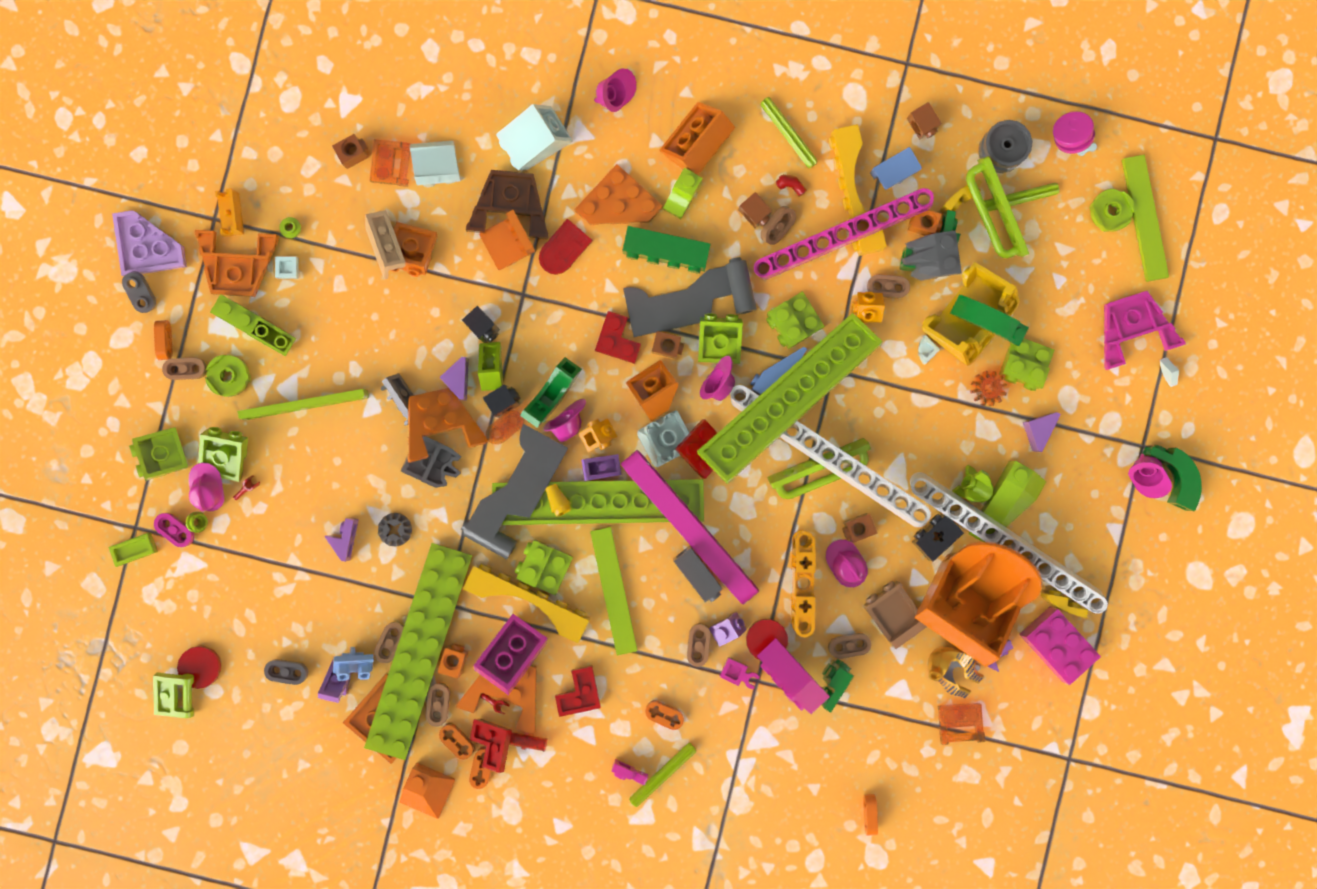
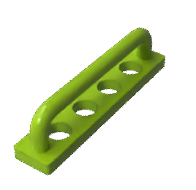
M989 156L982 157L977 160L978 164L967 172L966 182L996 253L1000 257L1011 258L1015 255L1024 257L1029 254V251ZM980 172L983 173L1013 245V248L1009 250L1003 248L976 184L975 175Z
M865 438L839 447V449L851 457L860 455L859 462L865 466L868 465L869 456L867 451L871 450V447ZM832 452L822 454L827 460L834 458ZM813 459L767 477L771 487L776 489L778 495L783 499H793L842 478L832 473L793 490L786 491L783 485L825 468ZM849 466L842 470L849 472L852 470V467Z

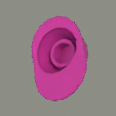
M621 68L607 79L601 81L597 86L594 101L600 103V105L611 112L619 111L634 97L637 83L632 71Z
M730 356L723 357L703 382L700 388V397L702 399L713 398L721 401L731 393L735 386V378L730 373L733 363Z
M580 399L572 403L558 416L546 423L543 427L544 431H552L560 442L575 436L581 428L582 422L579 412L584 408L586 400Z
M1144 453L1141 454L1140 458L1129 469L1128 475L1136 489L1148 498H1162L1171 491L1172 483L1162 463L1155 457L1145 456Z
M209 463L196 464L189 473V500L200 511L218 510L224 503L220 472Z
M842 539L833 541L828 546L826 561L839 583L851 588L861 585L867 577L868 567L857 547L852 542Z

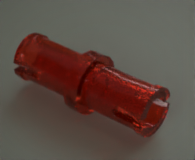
M511 733L509 745L521 747L522 750L528 748L545 752L548 739L530 736L529 733Z

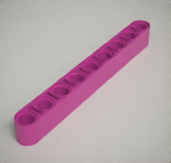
M926 188L914 191L757 260L754 264V272L761 279H770L929 210L933 205L934 195L931 190ZM921 195H927L930 198V202L922 205L918 202V198ZM901 204H907L910 210L902 214L898 212L897 208ZM884 212L889 215V219L886 222H880L877 216ZM861 221L868 222L869 228L866 231L857 229V225ZM847 230L849 236L845 240H840L837 237L838 232ZM820 239H828L829 245L826 248L818 247L817 244ZM801 247L809 248V254L806 257L798 256V251ZM784 255L788 256V264L785 266L779 265V258ZM762 264L770 266L768 273L760 274L759 268Z
M636 450L621 463V466L742 605L760 592L754 582L639 450Z

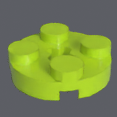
M1107 189L1095 197L1089 209L1094 224L1101 231L1115 232L1130 224L1135 212V205L1128 193L1116 189ZM1109 205L1112 208H1117V211H1115V216L1109 214Z
M217 356L209 362L206 368V384L213 393L220 396L232 397L239 395L246 389L251 380L247 365L243 360L235 356ZM225 371L232 373L230 381L223 380Z

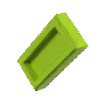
M151 532L108 547L115 567L158 552Z

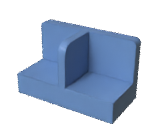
M908 147L875 166L870 174L874 180L878 178L884 189L887 190L897 183H902L906 178L920 171L922 167L911 148Z

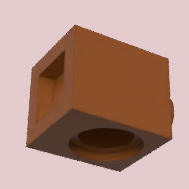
M929 102L912 111L907 117L919 140L925 136L927 139L938 133L937 129L942 124Z
M355 134L332 145L340 162L346 169L369 158L366 153L368 147L363 138L358 139ZM351 147H357L354 154H348Z
M756 192L745 200L738 209L754 228L758 225L763 227L770 220L769 216L772 212Z
M657 331L652 354L676 359L677 354L682 355L684 343L681 342L680 336ZM670 340L674 343L675 347L672 351L663 349L662 345L665 341Z
M869 513L843 522L845 526L842 528L846 540L850 539L853 543L878 534ZM860 522L863 525V531L860 534H855L853 527L856 523Z

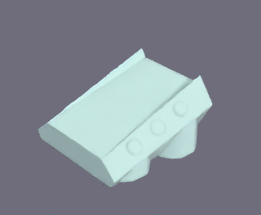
M454 140L410 144L409 149L417 185H423L428 188L438 183L452 184L461 181Z
M677 410L637 430L638 438L644 446L651 464L657 468L680 456L675 448L689 434Z

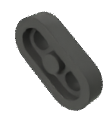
M136 271L126 274L122 279V286L135 310L140 313H147L153 310L156 306V298L145 277ZM130 280L135 282V287L131 286ZM140 299L145 301V306L140 304Z
M274 659L265 665L264 674L268 680L273 682L298 685L307 679L308 669L300 662ZM275 666H278L280 668L279 673H276L274 671ZM296 669L300 670V677L296 676Z

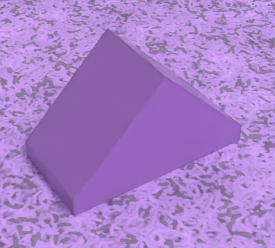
M461 357L440 376V379L463 401H467L469 359L466 357Z
M1050 413L1023 422L1032 451L1043 452L1061 415L1060 413Z

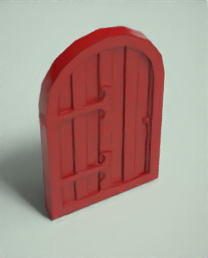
M566 219L539 252L540 265L549 274H562L571 267L593 240L569 219Z

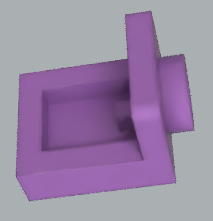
M737 612L709 628L719 647L739 638L747 630L743 619L739 617Z

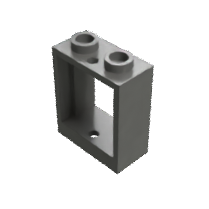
M690 546L673 558L674 563L704 602L708 600L713 602L721 595L720 591L722 588Z

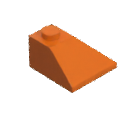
M661 360L625 382L650 421H653L669 410L678 388V383Z
M416 763L405 783L399 803L439 819L455 779Z

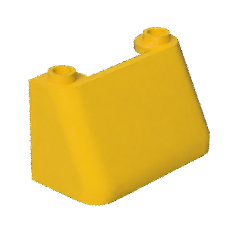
M976 262L971 267L965 269L962 274L963 287L939 316L936 314L929 315L924 320L922 326L923 331L967 366H970L994 338L995 334L950 314L959 294L979 301L1009 316L1015 312L1020 301L1016 286Z

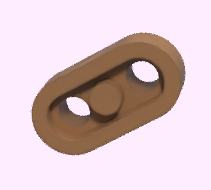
M787 206L780 207L762 228V240L770 245L777 244L796 220L795 211Z
M878 274L868 280L867 290L873 293H883V297L902 298L908 294L910 284L906 278L901 276ZM874 283L880 284L879 290L874 288ZM895 285L901 286L900 292L895 290Z
M173 358L164 362L162 372L166 378L171 380L201 379L207 373V365L199 358ZM196 365L199 366L198 372L194 371ZM175 366L178 367L177 373H174L173 371Z
M391 622L384 628L374 651V656L380 663H389L393 660L404 628L401 623ZM392 629H397L399 634L393 636L391 634ZM388 648L390 654L384 655L382 650Z
M695 624L689 631L687 659L695 667L703 666L708 660L710 630L704 624ZM698 630H701L704 633V635L701 638H698L696 636V632ZM697 651L701 653V657L698 659L693 656Z
M863 633L838 636L831 639L828 650L837 659L860 656L870 651L871 640ZM858 640L863 641V645L861 647L856 646V642ZM837 644H842L840 651L835 650Z
M444 683L434 684L430 687L427 695L426 720L434 727L443 725L448 718L450 689ZM437 690H441L443 692L442 697L437 696ZM435 711H439L441 713L440 718L435 717Z

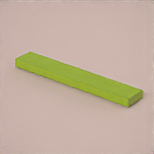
M1145 154L1124 158L1121 161L1128 194L1133 199L1135 205L1133 220L1145 280L1150 282L1169 278Z
M358 389L237 412L238 418L250 420L368 399L369 394L366 389Z
M608 527L590 531L616 654L618 656L636 652L638 650L612 529Z

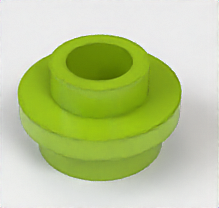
M287 217L281 221L279 229L283 236L291 239L300 234L301 224L297 219ZM292 224V230L287 231V226Z
M192 512L186 518V526L193 533L202 532L207 527L208 519L201 512ZM194 519L198 520L197 526L194 525Z

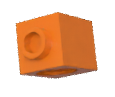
M927 210L913 216L907 231L923 236L939 233L943 221H940L942 214ZM922 219H928L931 227H925L922 224Z
M454 643L452 646L448 645L445 647L438 673L458 679L462 674L469 651L464 650V646ZM450 655L458 657L459 663L457 665L449 662Z

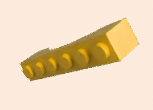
M858 124L833 129L831 137H829L830 149H834L835 157L833 158L835 170H839L840 178H838L839 188L844 191L843 206L845 211L848 210L850 217L847 221L866 213L859 200L854 179L856 160L863 145ZM861 221L857 225V229L860 231H866L869 228V224L866 221ZM883 230L852 243L854 251L858 252V256L880 252L887 247Z
M480 563V566H473L463 590L480 598L507 595L529 601L549 617L559 635L579 643L590 620L587 617L588 613L578 608L574 611L568 608L569 604L559 599L555 602L549 599L547 593L540 590L536 593L530 590V586L526 583L519 581L517 584L510 580V576L502 572L499 575L491 572L492 568L483 563Z

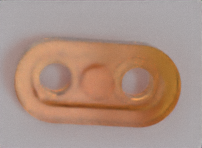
M510 410L487 428V440L495 445L502 444L508 440L524 424V418L520 416L521 413ZM513 417L517 418V424L515 425L510 423V419ZM496 430H499L501 432V436L499 438L494 437V432Z

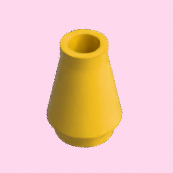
M552 484L545 489L551 511L555 513L556 517L571 511L570 501L558 488L557 484Z

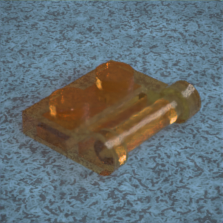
M374 139L369 181L371 183L408 187L409 179H407L411 143ZM396 150H401L399 177H393Z
M970 703L938 706L941 745H949V742L963 741L985 742L982 704ZM975 726V732L948 734L947 728Z

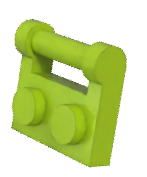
M157 672L153 675L154 715L191 718L194 716V708L192 707L194 676L192 674L177 675ZM178 685H183V708L178 707Z

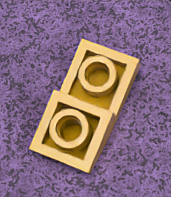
M980 179L976 180V184L979 188V186L982 183ZM968 185L956 192L942 206L940 211L943 213L947 210L956 211L962 201L966 203L970 198L974 200Z
M1049 590L1048 593L1041 592V597L1057 609L1087 618L1088 610L1081 608L1079 603L1068 602L1069 598L1061 596L1062 592Z

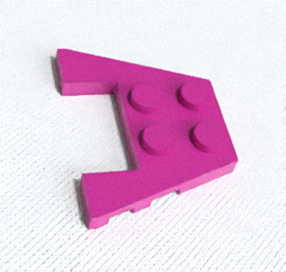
M1148 291L1104 305L1105 370L1126 364L1120 342L1154 331L1159 332L1165 351L1186 345L1185 340L1179 337L1175 331L1176 328L1167 321L1162 314L1163 311Z

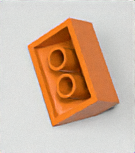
M697 102L659 151L681 169L685 167L698 175L711 157L716 154L723 142L730 136L735 126L723 111Z

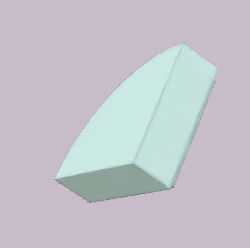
M927 335L922 337L918 346L919 358L924 365L941 350Z
M1167 357L1161 359L1160 367L1165 380L1170 387L1177 385L1179 370Z

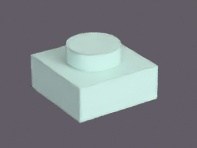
M275 257V278L299 279V258Z

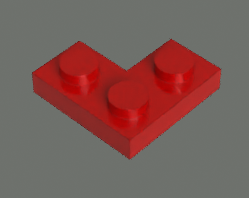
M608 311L595 351L635 364L641 344L622 338L628 317Z
M702 419L675 448L702 479H706L713 469L697 454V451L717 434L716 430L706 419Z
M593 666L572 669L575 691L555 695L559 717L601 708Z
M478 718L473 721L470 740L486 746L482 767L502 773L505 770L512 730Z

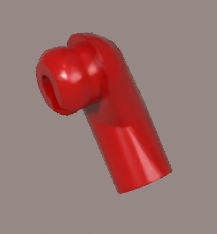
M783 174L776 181V186L779 189L791 187L799 197L807 191L796 176Z

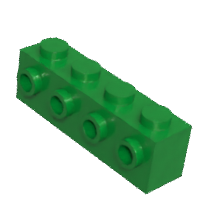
M627 226L622 252L626 255V258L631 260L643 258L647 259L646 262L659 265V262L666 263L669 268L679 269L684 267L688 268V271L691 273L700 274V271L705 272L711 244Z

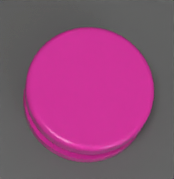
M1078 111L1069 112L1061 116L1053 127V136L1057 148L1069 154L1080 153L1089 148L1095 138L1094 123L1091 117L1086 113Z

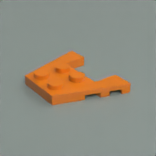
M195 230V236L200 246V255L205 265L204 270L210 293L213 295L255 297L278 243L279 236L277 234L258 233L256 255L215 253L217 232Z
M450 388L409 397L408 463L426 459L429 456L423 440L425 436L462 428L468 448L488 442L487 437Z
M531 665L509 695L479 675L457 703L456 707L474 714L482 693L523 708L516 729L534 735L537 667Z

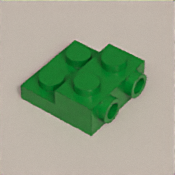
M839 659L833 661L832 664L828 663L822 673L824 675L823 680L828 685L822 689L830 696L822 704V707L830 713L854 677L850 672L851 668Z

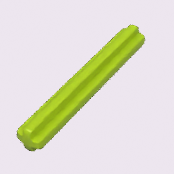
M770 97L765 98L760 104L763 110L808 168L815 166L818 162L816 157Z
M1051 183L1008 194L1006 198L1009 205L1013 206L1057 195L1060 189L1058 183ZM993 198L984 200L988 212L997 210Z
M691 743L686 744L645 785H642L630 797L631 804L638 807L696 753V748Z

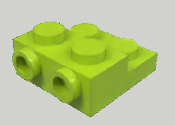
M803 291L766 314L768 316L766 318L767 323L771 329H776L779 334L777 338L783 347L786 346L788 350L825 327Z
M707 313L705 317H700L698 362L718 363L723 357L730 356L732 364H740L743 321L738 319V315L727 314L726 318H717V314Z
M1025 338L1020 346L1010 343L999 375L1003 376L1007 382L1016 384V382L1022 383L1025 389L1031 391L1042 389L1050 371L1048 367L1055 350Z
M176 427L133 438V444L129 445L132 457H137L139 465H136L139 478L144 477L145 481L188 468Z
M219 427L206 429L200 434L198 464L209 463L217 468L222 479L239 482L243 474V460L247 457L248 437L242 436V433L239 431L224 433Z
M536 539L533 543L528 542L523 553L527 555L524 563L520 561L515 570V573L518 574L516 579L556 596L573 556Z

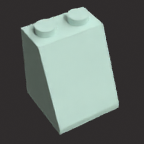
M532 104L496 134L500 140L501 148L507 151L511 164L518 170L532 168L573 142L552 106Z

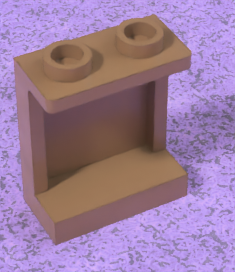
M891 581L883 586L881 593L870 595L865 600L867 603L863 607L891 646L897 649L927 628V626L914 618L918 608L902 588V584L898 581L895 583Z

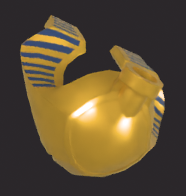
M938 647L932 651L928 658L929 678L933 681H938L950 695L966 699L971 693V690L955 683L953 678V669L955 667L964 668V677L972 682L979 684L984 679V675L978 672L980 665L976 663V660L954 647Z

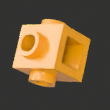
M857 292L856 300L852 301V313H855L864 323H882L885 308L883 293Z
M596 419L587 424L589 428L579 433L588 452L600 448L602 451L612 445L610 441L618 437L609 419L601 422L599 419Z

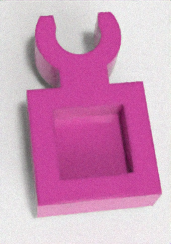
M730 657L727 658L719 675L720 678L737 686L743 681L749 689L755 688L753 684L749 683V679L751 677L759 679L757 673L746 672L747 665Z
M615 759L612 765L611 772H614V776L621 780L626 778L629 780L633 779L645 785L648 779L647 773L636 770L635 767Z

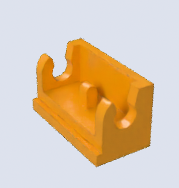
M232 188L226 189L224 193L215 191L221 222L220 234L223 237L243 235L244 227L239 193Z

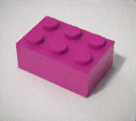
M1051 606L1019 634L1061 682L1069 686L1101 658L1057 608Z
M512 614L473 665L474 671L509 695L546 646L547 637L515 614Z
M774 639L757 655L762 661L761 668L772 677L774 683L784 691L788 699L801 711L806 709L812 714L830 697L777 639Z

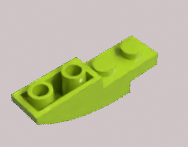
M220 294L210 311L213 315L284 356L287 355L296 340L294 336L222 294Z

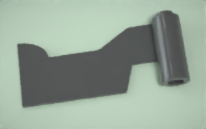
M741 257L730 259L729 263L724 267L707 270L686 290L648 297L647 293L641 289L633 287L623 288L633 337L699 324L700 317H705V314L711 313L713 299L732 295L736 315L757 310L747 262L742 260Z
M525 424L521 428L519 437L520 445L525 453L507 485L482 499L471 519H466L461 528L464 531L463 536L505 559L509 558L517 544L516 540L498 531L507 514L531 517L568 450L567 447Z

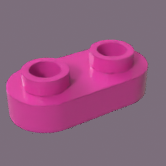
M162 513L155 518V530L173 545L187 547L194 541V533L189 531L186 524L173 514ZM166 520H169L170 522L169 527H166L165 525ZM182 533H185L187 536L185 540L181 537Z

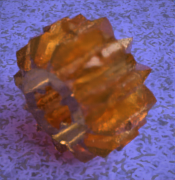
M983 371L982 375L977 374L975 376L977 381L971 382V385L976 388L970 390L971 394H977L974 397V401L981 399L980 403L982 406H985L987 402L989 406H994L995 402H1002L1000 396H1006L1007 394L1002 390V388L1007 387V384L1000 383L1004 377L999 376L996 378L997 373L995 371L990 374L988 371ZM990 384L989 388H992V392L987 393L988 389L985 390V386Z

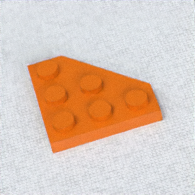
M616 164L574 210L589 225L649 223L663 206Z
M388 673L380 679L343 721V724L365 743ZM377 752L390 764L396 759V757Z

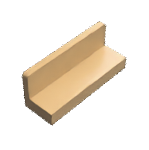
M387 211L365 214V229L383 279L386 280L388 279L389 270L405 267V260Z

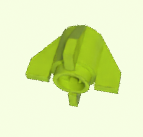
M970 465L966 466V476L963 478L961 486L958 485L952 492L959 497L966 498L970 502L983 503L990 500L993 496V484L989 474L984 470L977 472Z

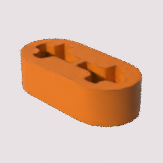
M159 320L154 323L155 355L158 360H168L173 355L172 329L168 320Z
M651 701L646 706L645 713L649 720L672 730L682 727L684 718L679 710L659 701ZM658 706V711L664 714L662 716L656 713L655 716H652L649 709ZM676 714L680 722H675L673 725L666 715L673 717Z
M449 723L441 728L439 732L441 742L457 758L462 760L468 759L474 752L472 741L455 724ZM445 729L447 731H450L451 729L454 731L452 736L456 739V741L452 737H445ZM457 742L462 746L467 745L469 747L467 749L468 754L466 752L460 753L461 747Z
M486 747L480 748L475 753L469 782L475 789L484 788L490 779L491 770L482 767V758L479 757L483 752L485 753ZM482 770V778L485 780L477 783V779L474 777H477L479 771Z
M875 794L863 795L866 836L878 835Z

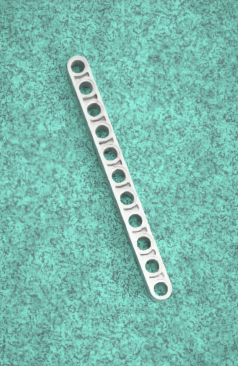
M737 385L733 387L730 393L731 403L742 412L759 395L743 385ZM738 393L746 396L741 401L736 400L734 397ZM797 421L790 427L798 430L797 435L791 436L786 431L780 436V438L912 526L922 527L929 521L931 512L927 506ZM809 439L814 440L816 446L809 448L805 445V441ZM830 451L833 453L834 458L827 460L822 454ZM848 463L851 465L852 470L845 472L841 469L840 465ZM859 476H868L870 482L867 484L861 483ZM877 488H886L888 491V495H879L877 492ZM897 499L904 500L906 508L897 507L895 501ZM914 512H922L925 520H917L914 517Z
M917 472L911 476V490L917 497L985 542L1003 545L1006 540H1013V543L1006 547L1020 554L1025 551L1031 552L1026 558L1034 564L1044 581L1093 613L1099 614L1106 610L1108 603L1100 589L925 473ZM924 481L926 484L924 487L918 488L915 486V483ZM935 493L943 494L941 499L932 498ZM958 504L961 506L957 511L950 510L952 505ZM970 517H978L976 522H968ZM989 528L996 529L992 534L985 533ZM1042 563L1048 564L1044 569L1038 568ZM1059 575H1066L1064 579L1056 580ZM1078 586L1083 587L1082 590L1078 592L1073 591ZM1100 598L1097 603H1091L1093 599Z

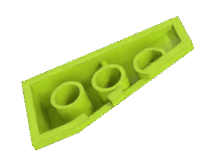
M1008 461L993 488V496L990 500L986 501L981 511L1007 527L1037 500L1047 481L1017 461ZM989 528L985 533L992 534L996 529ZM969 532V535H971L972 537L980 540L981 542H985L972 532Z

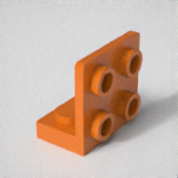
M514 210L506 213L507 219L488 228L485 233L479 234L498 270H502L536 252Z

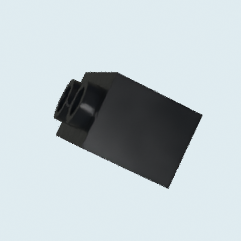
M478 306L462 319L466 326L483 343L487 341L490 343L499 335L497 332L500 329Z
M505 384L483 397L493 416L497 418L520 406L518 400L521 398L516 389Z
M945 514L935 515L929 521L930 525L926 529L922 528L914 535L915 539L912 543L928 561L934 562L964 534L955 522ZM934 532L939 533V540L933 539L935 537Z

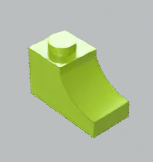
M684 167L674 184L663 210L682 219L702 185L703 178Z
M500 342L479 343L478 377L482 391L496 390L503 386Z

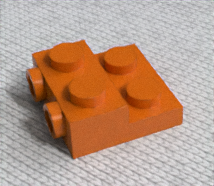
M396 222L393 230L405 260V267L391 271L398 272L401 269L407 271L413 277L425 276L432 259L431 253L438 237L437 232Z

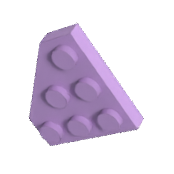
M133 210L112 213L121 276H125L133 271L146 274L187 267L184 246Z

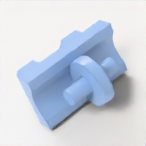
M350 647V653L334 656L333 674L336 673L338 681L348 680L352 672H358V679L360 680L369 679L373 669V654L355 653V647Z

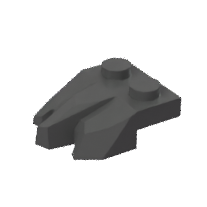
M956 231L934 233L905 243L907 249H911L913 253L902 258L901 261L904 265L915 266V270L911 272L912 277L922 281L962 273Z
M425 436L423 440L429 456L426 459L408 463L406 458L400 471L435 488L447 486L445 475L456 478L461 474L459 470L452 466V462L458 461L461 456L452 448Z

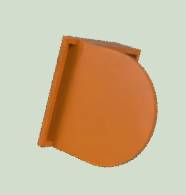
M991 542L971 543L953 556L948 554L943 559L914 618L987 667L1000 659L1021 608L1038 597L1042 589V578L1030 560L1009 547Z

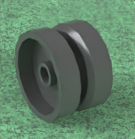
M1014 120L1000 121L991 127L980 141L979 157L989 156L997 173L1010 172L1027 159L1032 150V137L1025 125Z

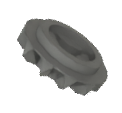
M390 513L384 516L378 524V535L381 541L388 546L395 547L405 544L412 533L409 519L400 513ZM401 523L398 528L399 535L395 533L388 535L391 531L390 525L396 526Z

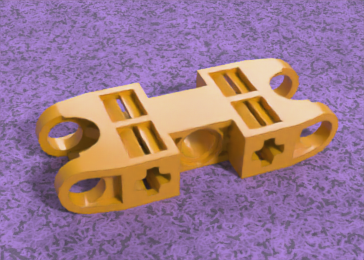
M798 530L792 537L791 625L799 636L805 638L811 636L815 629L814 573H816V541L810 532ZM806 535L808 542L801 546L799 543L800 537ZM803 559H805L806 562L803 563V564H801L800 561H802ZM806 577L809 582L808 586L803 589L799 588V579ZM806 621V628L799 630V624Z

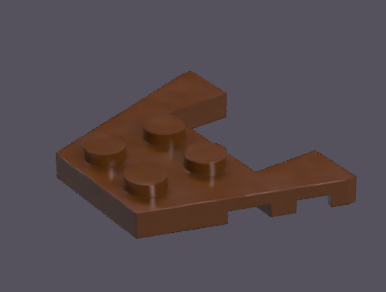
M491 170L477 205L474 207L472 216L466 225V232L485 233L487 212L506 214L514 210L516 215L531 216L529 238L548 239V231L534 174Z

